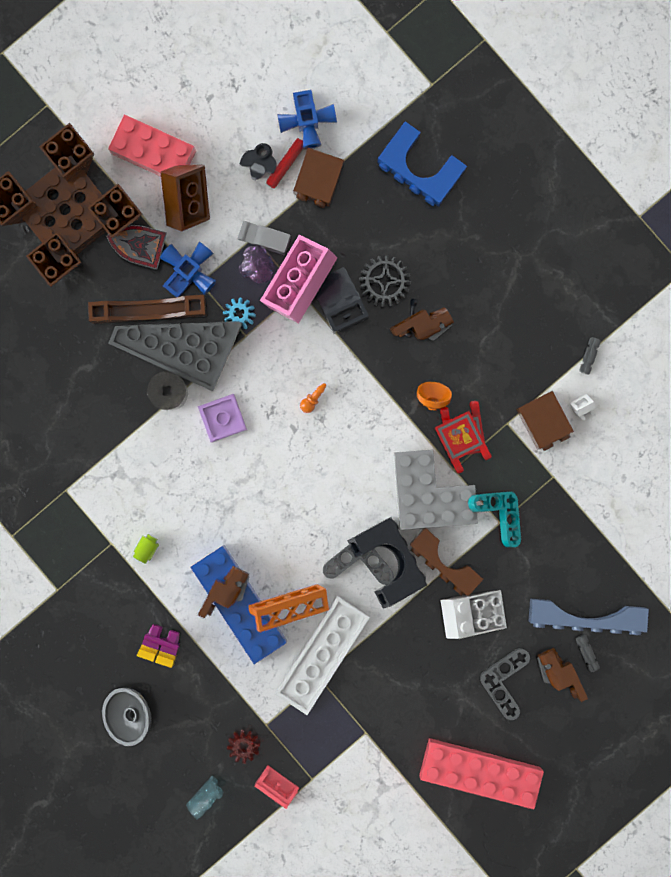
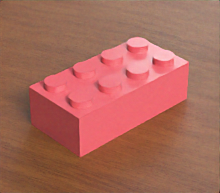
M125 114L108 148L112 155L158 176H161V171L173 166L190 165L196 153L193 145Z

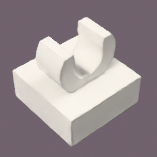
M587 394L570 403L572 410L582 420H585L584 414L588 412L594 415L593 409L596 406Z

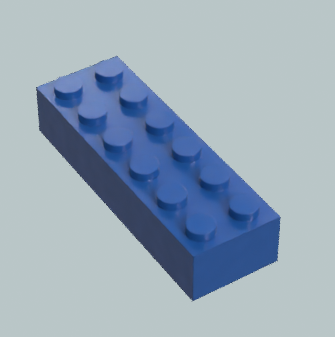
M223 545L190 568L207 594H209L216 579L224 582L223 578L228 574L232 566L238 568L239 566L226 546ZM248 582L242 601H236L229 608L216 602L214 604L252 663L256 664L285 645L287 640L279 627L263 632L257 631L255 616L249 613L248 605L260 602L261 600ZM269 614L261 616L262 625L268 624L272 618Z

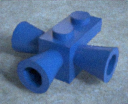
M312 90L294 92L293 98L296 114H277L280 132L283 133L299 126V131H303V149L320 147L322 144L316 129H318V123H337L334 104L316 111Z
M199 241L191 257H188L186 254L182 257L173 244H170L164 250L160 259L173 265L175 272L165 282L163 287L175 297H180L189 285L194 282L203 295H206L215 285L216 280L201 273L202 268L199 265L214 253Z

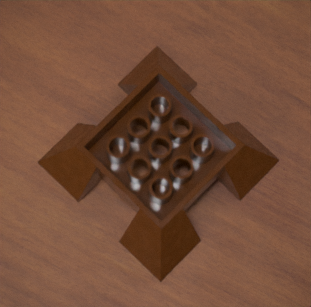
M71 123L67 124L39 146L55 168L29 189L25 190L9 171L0 177V224L7 226L26 222L42 244L26 257L50 287L81 264L77 254L101 235L107 232L111 238H114L143 215L119 184L102 195L89 179L87 173L93 160L94 152ZM59 193L57 199L51 200L52 194ZM80 196H86L84 202L78 203ZM70 207V213L63 215V210ZM51 219H55V224L52 227H48V222ZM82 222L81 229L75 230V224Z

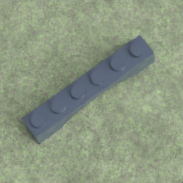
M530 599L529 622L533 623V627L545 628L546 624L553 625L554 629H564V626H572V630L583 631L585 627L591 628L593 632H603V629H610V633L622 634V630L629 631V634L641 635V632H647L649 609L625 606L608 616L582 618L564 612L550 600Z

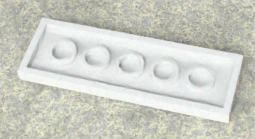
M337 596L275 692V695L308 715L370 617Z

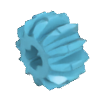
M239 298L236 304V301L231 299L233 306L225 305L229 311H223V314L228 316L224 321H240L243 323L244 329H247L246 322L253 324L249 317H256L255 313H250L255 309L254 306L248 307L249 300L242 304L243 300ZM237 310L245 312L244 314H242L243 317L240 319L238 316H234L235 314H237Z

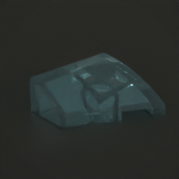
M211 776L186 804L188 810L196 819L202 816L217 798L220 799L223 796V790L217 786L218 780L215 777Z

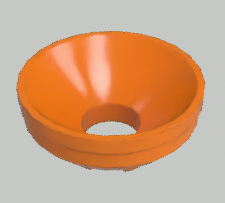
M425 382L419 385L417 398L429 410H437L450 403L452 392L441 383Z

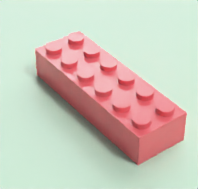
M429 738L419 776L422 781L534 809L544 771L539 766Z

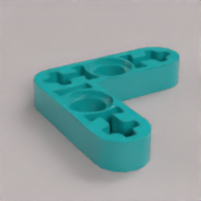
M514 492L477 494L469 498L468 506L473 512L499 510L501 540L505 547H517L520 544L521 532L518 499ZM492 497L496 500L494 507L490 503ZM483 501L484 505H477L476 502ZM508 515H511L512 517V523L510 525L507 522Z

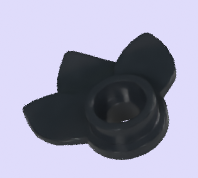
M261 143L254 150H248L243 154L240 166L250 167L252 179L258 180L266 172L274 174L277 162L272 156V148L266 143ZM266 151V155L261 156V152Z

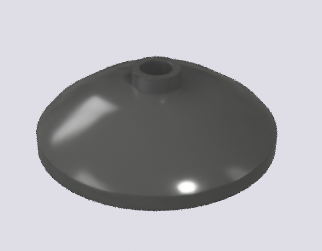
M123 687L112 691L106 697L103 704L102 717L104 726L111 738L124 746H133L142 742L147 737L151 727L150 709L143 696L134 689Z

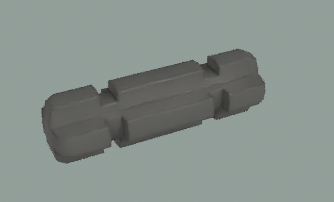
M594 337L589 339V347L586 348L582 360L584 363L581 364L579 372L586 375L591 373V365L594 364L598 352L596 349L599 348L601 343L599 339Z
M578 636L576 642L578 646H581L579 649L585 663H588V670L590 672L597 671L600 666L595 661L596 657L591 645L587 643L589 642L587 636Z

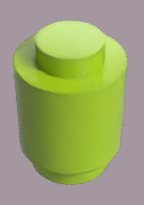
M147 534V536L142 535L133 551V557L146 564L148 560H151L159 546L157 543L158 539L150 534Z

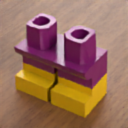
M153 624L149 633L145 634L137 656L172 668L180 643H178L180 633L170 630L166 639L160 637L163 627Z

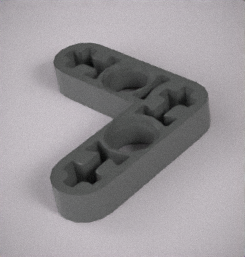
M348 545L323 566V574L327 578L332 579L340 575L358 559H361L381 584L387 585L394 578L392 570L375 549H372L373 552L367 554L365 558L362 556L355 557L350 545ZM345 552L350 553L352 556V560L349 563L341 561V555ZM372 555L377 556L379 559L376 566L368 564V558ZM337 558L344 568L340 569L338 566L335 569L336 573L334 575L332 573L327 574V566H334L336 564L334 560ZM382 563L385 565V567H382V570L385 573L390 572L388 576L390 579L388 581L380 579L382 575L379 571L377 573L373 571L378 569Z
M523 648L515 649L483 671L480 676L482 685L503 716L508 720L517 719L520 709L502 681L529 663L530 655ZM519 652L521 654L525 653L524 661H516L517 667L514 668L508 659L512 657L514 661L518 658L517 654ZM502 663L510 665L508 673L500 672V665ZM487 674L489 676L494 675L492 681L495 685L498 682L500 685L493 688L489 682H484L486 680L485 676ZM503 690L505 692L504 699L497 700L495 692ZM507 702L511 708H516L514 709L515 714H506L508 709L505 705L502 707L500 705Z

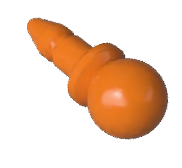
M325 383L318 386L312 395L308 394L307 398L300 402V408L303 412L310 413L314 410L315 405L319 403L317 399L326 388Z

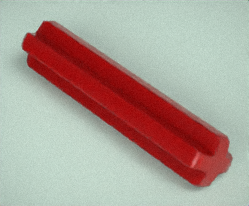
M297 138L277 165L274 174H271L267 179L266 184L273 189L277 187L303 150V140Z

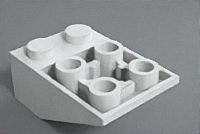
M501 590L441 600L446 638L460 639L507 628Z

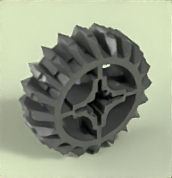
M385 255V261H382L381 256H378L377 263L372 258L370 260L372 266L367 263L365 264V268L368 271L361 270V274L365 277L359 278L360 282H365V284L360 285V289H367L362 293L363 296L370 294L367 299L369 302L375 298L374 305H377L378 301H382L381 307H385V301H388V305L391 307L393 299L398 304L400 302L398 296L402 299L405 298L402 291L409 292V288L404 285L411 284V281L405 280L410 277V273H403L407 270V267L400 268L402 265L401 260L395 264L396 257H393L392 261H388V255ZM383 267L381 275L370 277L375 269ZM389 267L399 274L400 279L390 276ZM386 272L387 280H390V282H387L384 290L383 282L380 283V280H383ZM369 283L378 285L381 288V295L375 293ZM400 285L397 292L387 296V289L389 287Z

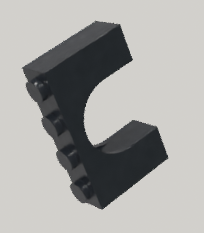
M392 517L347 540L355 557L361 556L376 547L387 548L395 555L398 562L396 577L387 585L374 591L383 609L393 606L427 586L424 574L419 570L415 557L410 553L407 547L408 544L398 530L399 527Z

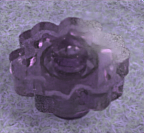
M260 245L246 248L243 252L245 259L239 267L241 275L244 278H251L257 284L270 281L274 276L272 271L274 264L271 256L267 255L266 249Z

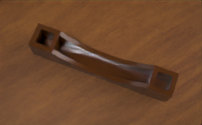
M204 295L146 301L88 302L89 322L92 324L207 317L206 297Z

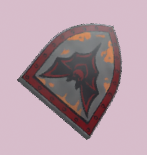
M131 225L114 238H111L109 234L106 237L115 252L125 260L157 269L167 232L145 226Z

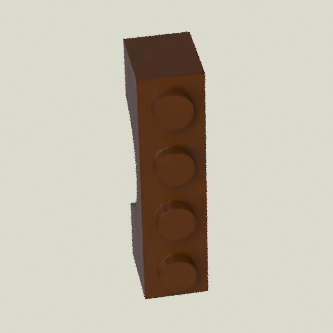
M423 528L409 544L412 546L410 551L418 558L422 555L426 559L425 564L432 570L438 569L441 572L439 576L446 583L451 581L455 585L453 589L461 596L463 594L469 596L483 578L468 565L459 569L446 567L438 556L440 540L428 529Z

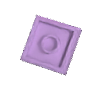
M234 394L198 406L211 443L247 430Z

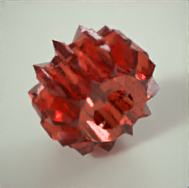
M242 729L240 732L241 736L234 732V738H229L228 742L232 745H228L227 750H233L229 756L233 757L236 755V762L242 758V762L246 763L247 757L250 761H253L254 757L252 754H259V751L255 748H259L260 743H254L258 737L254 736L251 738L252 731L245 735V731ZM242 742L243 745L245 743L247 744V750H244V748L243 750L240 749V745Z

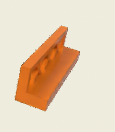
M318 584L248 605L249 613L255 616L258 632L329 610L326 588ZM316 599H322V607H312ZM304 603L307 605L303 613L298 614L295 612L300 604ZM281 610H289L286 618H278ZM268 614L272 616L268 624L262 625L261 616Z

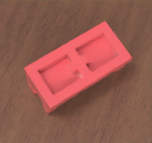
M269 765L255 783L257 789L285 809H287L299 789L298 786Z

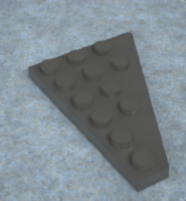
M240 321L117 325L108 344L213 391L243 323Z

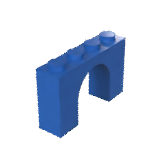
M405 121L378 157L379 167L385 172L390 171L395 175L394 178L400 183H407L410 186L409 189L415 194H422L426 197L425 201L430 205H437L439 207L465 172L467 166L451 155L442 169L432 177L420 178L412 174L406 165V155L420 137L421 132Z

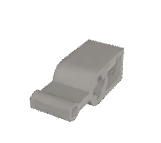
M243 221L238 240L282 255L286 254L291 239L290 234L265 226L255 225L247 221Z

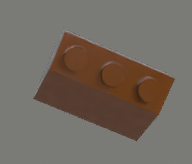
M205 165L173 166L160 172L166 226L182 232L210 220Z

